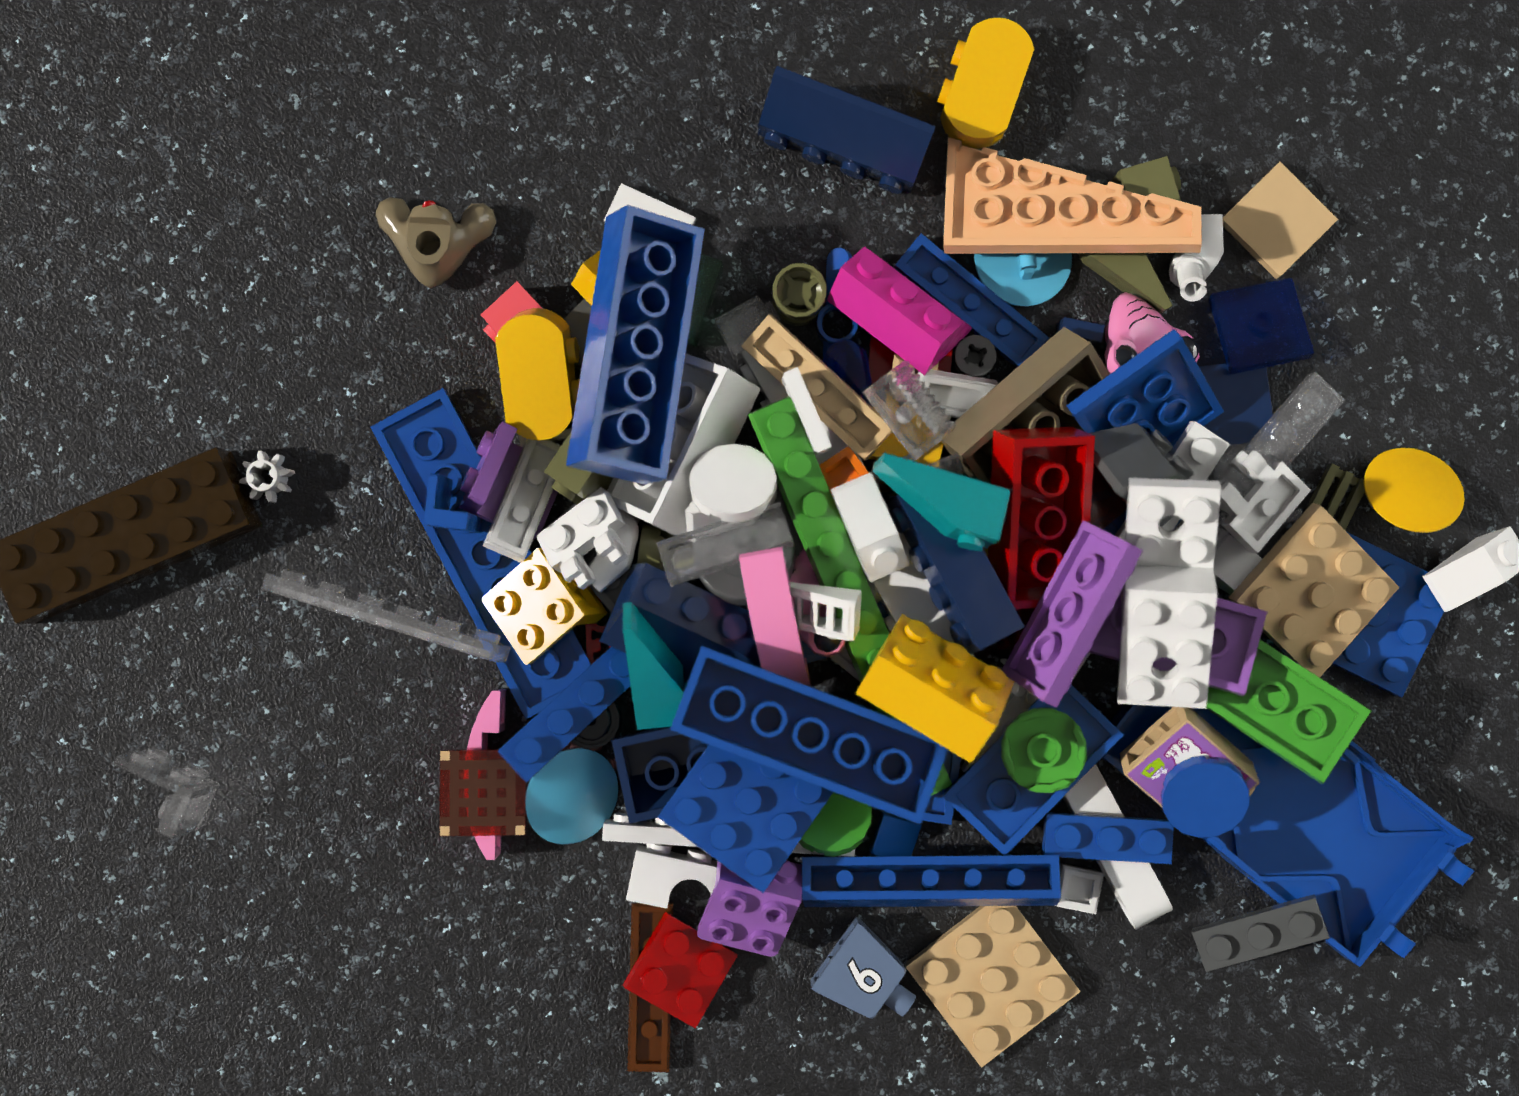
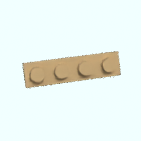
M768 314L741 345L783 386V373L798 367L820 420L864 461L868 460L895 430L886 419L773 315Z

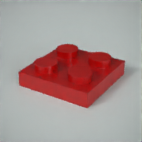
M665 911L622 986L696 1029L738 954L722 944L700 939L695 928Z

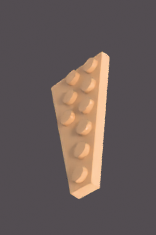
M948 137L944 254L1200 253L1202 245L1201 207L1153 193L1144 196L1125 191L1124 185L1108 182L1107 185L1086 180L1087 175L1024 158L1017 161L998 155L997 150L983 147L981 151L962 146V141Z

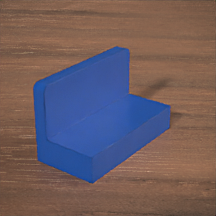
M430 473L423 525L439 529L480 533L482 518L467 512L449 510L453 480L440 474Z

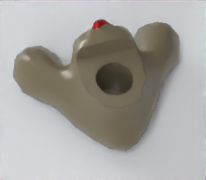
M389 197L379 203L375 214L379 228L391 238L411 273L429 289L439 286L448 280L462 265L470 251L492 235L496 225L494 210L485 203L470 204L462 213L460 224L453 220L449 210L438 206L431 200L424 202L423 205L413 207L410 212V208L403 199Z

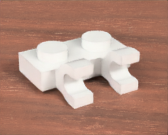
M1257 450L1252 451L1249 455L1245 451H1240L1230 465L1241 475L1253 480L1256 484L1244 498L1230 482H1225L1221 486L1219 509L1229 514L1221 525L1247 551L1259 553L1311 490L1283 461L1273 462L1269 466Z
M602 487L536 535L550 567L562 573L564 579L569 583L575 579L578 587L582 590L596 581L593 572L583 557L593 548L596 549L598 555L602 558L608 555L614 565H618L629 557L624 544L616 533L626 524L610 492Z

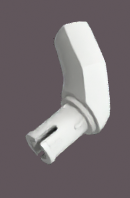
M1222 214L1201 215L1202 245L1200 253H1175L1171 259L1169 266L1170 280L1180 287V294L1187 301H1198L1207 293L1205 280L1219 263L1224 253Z
M620 509L618 510L626 525L616 531L624 544L629 557L618 565H614L608 555L602 558L597 554L588 566L596 578L592 585L600 593L631 567L639 537L638 523L641 519Z

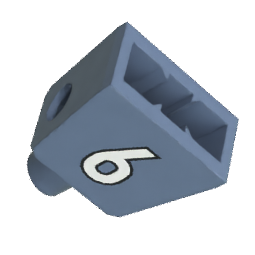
M857 916L810 980L811 989L816 993L870 1019L876 1016L883 1004L903 1017L916 999V995L899 984L907 971L903 962Z

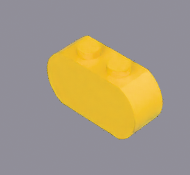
M1005 18L983 20L971 28L966 42L962 40L957 42L950 64L958 67L953 80L945 78L937 102L944 104L940 119L945 132L950 138L962 141V146L973 149L987 148L1000 141L1008 128L1034 52L1030 36L1016 22Z
M543 308L527 309L519 312L506 322L495 337L505 420L507 424L517 428L516 433L524 438L547 440L562 433L574 418L580 379L575 378L574 363L579 362V346L577 338H571L570 327L561 316Z

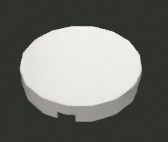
M740 444L717 446L703 453L693 464L689 477L692 500L699 510L709 517L712 514L721 517V521L730 523L748 521L762 514L769 507L770 500L773 498V495L775 496L777 488L774 465L767 456L751 446Z

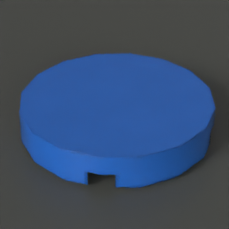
M1194 756L1178 763L1166 775L1161 791L1163 812L1170 824L1183 834L1198 838L1216 837L1231 831L1244 819L1250 805L1249 788L1240 769L1228 760L1216 757L1217 760L1212 758L1206 759L1205 756Z

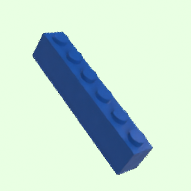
M1059 855L802 857V901L805 907L1057 906L1061 899Z

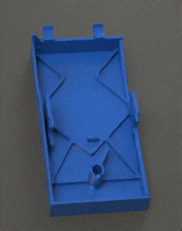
M1123 704L1110 720L1124 736L1102 759L1139 790L1141 789L1124 775L1120 753L1172 707ZM1192 708L1253 762L1260 782L1249 796L1250 805L1244 819L1231 831L1219 836L1199 839L1278 904L1315 894L1330 937L1323 941L1355 965L1361 967L1380 942L1384 943L1400 957L1405 958L1416 943L1398 931L1395 925L1440 870L1456 883L1462 886L1474 873V870L1459 861L1453 854L1456 848L1470 843L1474 838L1453 826L1390 776L1375 762L1372 756L1353 741L1350 742L1325 782L1320 784L1205 708Z

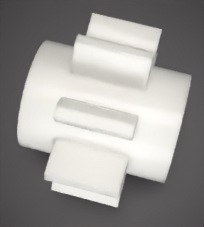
M258 451L257 461L253 463L243 461V466L247 468L246 477L240 479L239 483L253 488L249 495L251 499L258 500L265 492L268 502L275 503L277 502L276 493L292 491L287 482L288 477L294 475L295 471L281 466L285 459L283 455L276 454L270 462L266 452ZM264 470H268L269 475L273 477L271 484L265 483V478L261 476Z

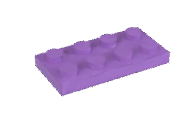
M1083 520L1002 668L1006 676L1043 702L1057 708L1063 695L1069 690L1072 679L1081 662L1091 650L1093 641L1103 622L1112 612L1115 601L1125 582L1134 572L1136 562L1143 550Z
M1121 592L1115 601L1112 612L1103 622L1089 653L1117 661L1120 658L1122 630ZM1217 598L1208 687L1240 696L1245 695L1267 611ZM1163 657L1154 661L1152 665L1157 670L1168 671L1176 665V662L1171 658Z

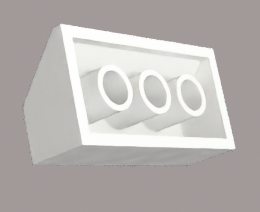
M686 354L667 479L644 485L613 478L607 491L610 492L617 508L687 541L689 536H687L685 510L692 502L689 477L693 464L703 453L717 446L735 444L761 388L729 368Z

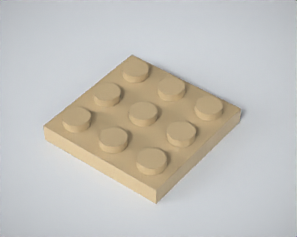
M1312 503L1228 598L1232 602L1267 611L1262 632L1288 658L1320 678L1400 587L1321 505Z
M979 906L904 964L981 1068L1081 992L1016 906Z

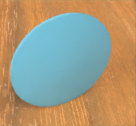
M1072 253L974 254L978 277L985 286L1006 303L1024 307L1044 303L1053 298L1063 288L1071 271Z
M571 748L559 752L531 778L525 795V812L529 824L540 837L555 844H574L588 839L603 827V823L606 819L610 818L614 811L618 798L616 773L609 761L593 750Z

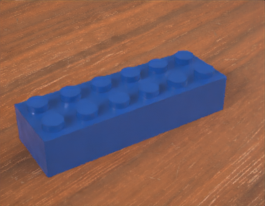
M628 204L606 216L566 466L644 485L667 479L704 228Z
M701 646L670 730L920 825L948 751L947 748L904 722Z

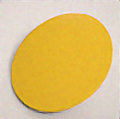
M1413 448L1390 449L1376 456L1365 471L1364 490L1369 503L1382 518L1401 529L1418 533L1436 532L1454 523L1463 510L1464 490L1458 476L1444 461L1428 452Z

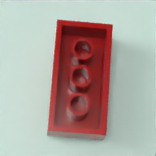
M1074 427L993 430L991 484L1011 491L1000 540L988 547V559L1015 609L1036 608L1083 520L1090 523L1095 435Z

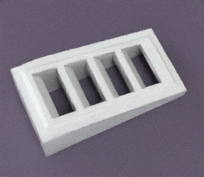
M790 582L791 596L795 597L794 611L799 630L840 640H855L860 630L861 590ZM803 600L811 601L810 615L803 614ZM820 603L827 605L826 617L819 616ZM836 607L843 609L842 619L835 618Z

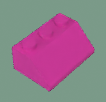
M863 247L840 267L827 298L828 302L923 375H926L972 329L969 324L866 247Z

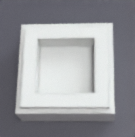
M1061 863V899L1057 907L1096 914L1104 873Z

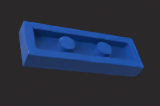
M1048 812L1044 816L1042 855H1059L1061 858L1172 864L1174 826L1166 819Z

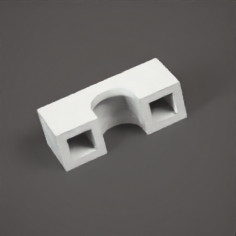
M639 845L635 853L626 900L667 909L672 889L679 882L688 879L703 883L711 895L715 887L717 861L712 860L709 854L701 850L688 849V853L685 855L671 852V845Z

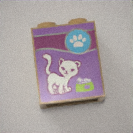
M1172 707L1120 753L1124 775L1161 807V791L1166 775L1178 763L1194 756H1205L1206 759L1212 758L1217 760L1216 757L1228 760L1240 769L1249 788V796L1260 783L1253 762L1192 708Z

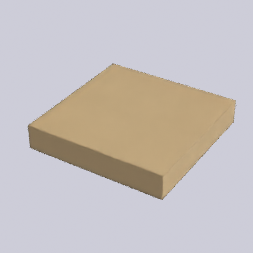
M1279 162L1223 216V227L1277 279L1338 219Z

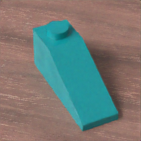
M884 453L874 462L872 472L945 537L958 540L957 545L959 547L972 551H982L983 548H988L1000 540L1011 490L888 453Z
M632 602L623 603V635L637 730L671 727L688 683H685L683 665Z

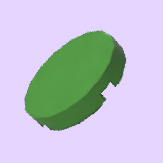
M1035 707L1020 713L1008 724L1001 740V758L1007 773L1020 786L1035 793H1054L1068 787L1080 775L1087 760V742L1080 726L1068 714L1054 708Z
M833 792L799 841L800 845L811 852L824 853V856L835 857L851 852L863 842L870 828L872 807Z

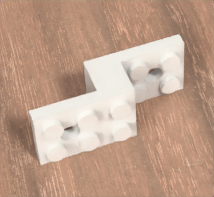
M1129 478L1125 541L1140 548L1143 552L1136 562L1134 572L1128 577L1121 590L1122 630L1117 704L1206 709L1217 602L1214 559L1221 496L1220 481ZM1169 515L1178 516L1184 521L1183 525L1175 531H1166L1160 527L1159 523L1164 517ZM1163 657L1171 658L1176 662V665L1168 671L1157 670L1152 664L1157 659Z

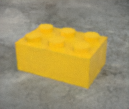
M902 614L880 648L856 694L972 763L997 727L1015 681L1007 677L998 667L987 665L969 654L963 646L949 642L932 632L923 622L912 620Z

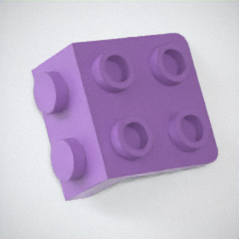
M502 421L493 433L488 430L485 432L476 452L482 456L476 469L469 468L460 487V490L465 492L459 506L460 509L477 515L490 523L493 522L523 447L512 443L517 428ZM554 489L533 540L537 539L536 535L542 531L558 494Z
M786 860L765 892L761 893L717 861L715 887L698 925V937L702 940L768 957L777 955L802 901V865Z

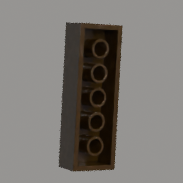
M215 447L0 539V588L15 624L39 623L262 527L245 484L239 483L242 476L231 451Z

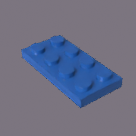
M1072 685L1063 695L1057 708L1037 698L1025 711L1035 707L1054 708L1068 714L1080 726L1087 742V760L1080 775L1073 783L1054 793H1035L1020 786L1007 773L1001 758L1003 733L943 794V797L1003 856H1006L1124 736Z

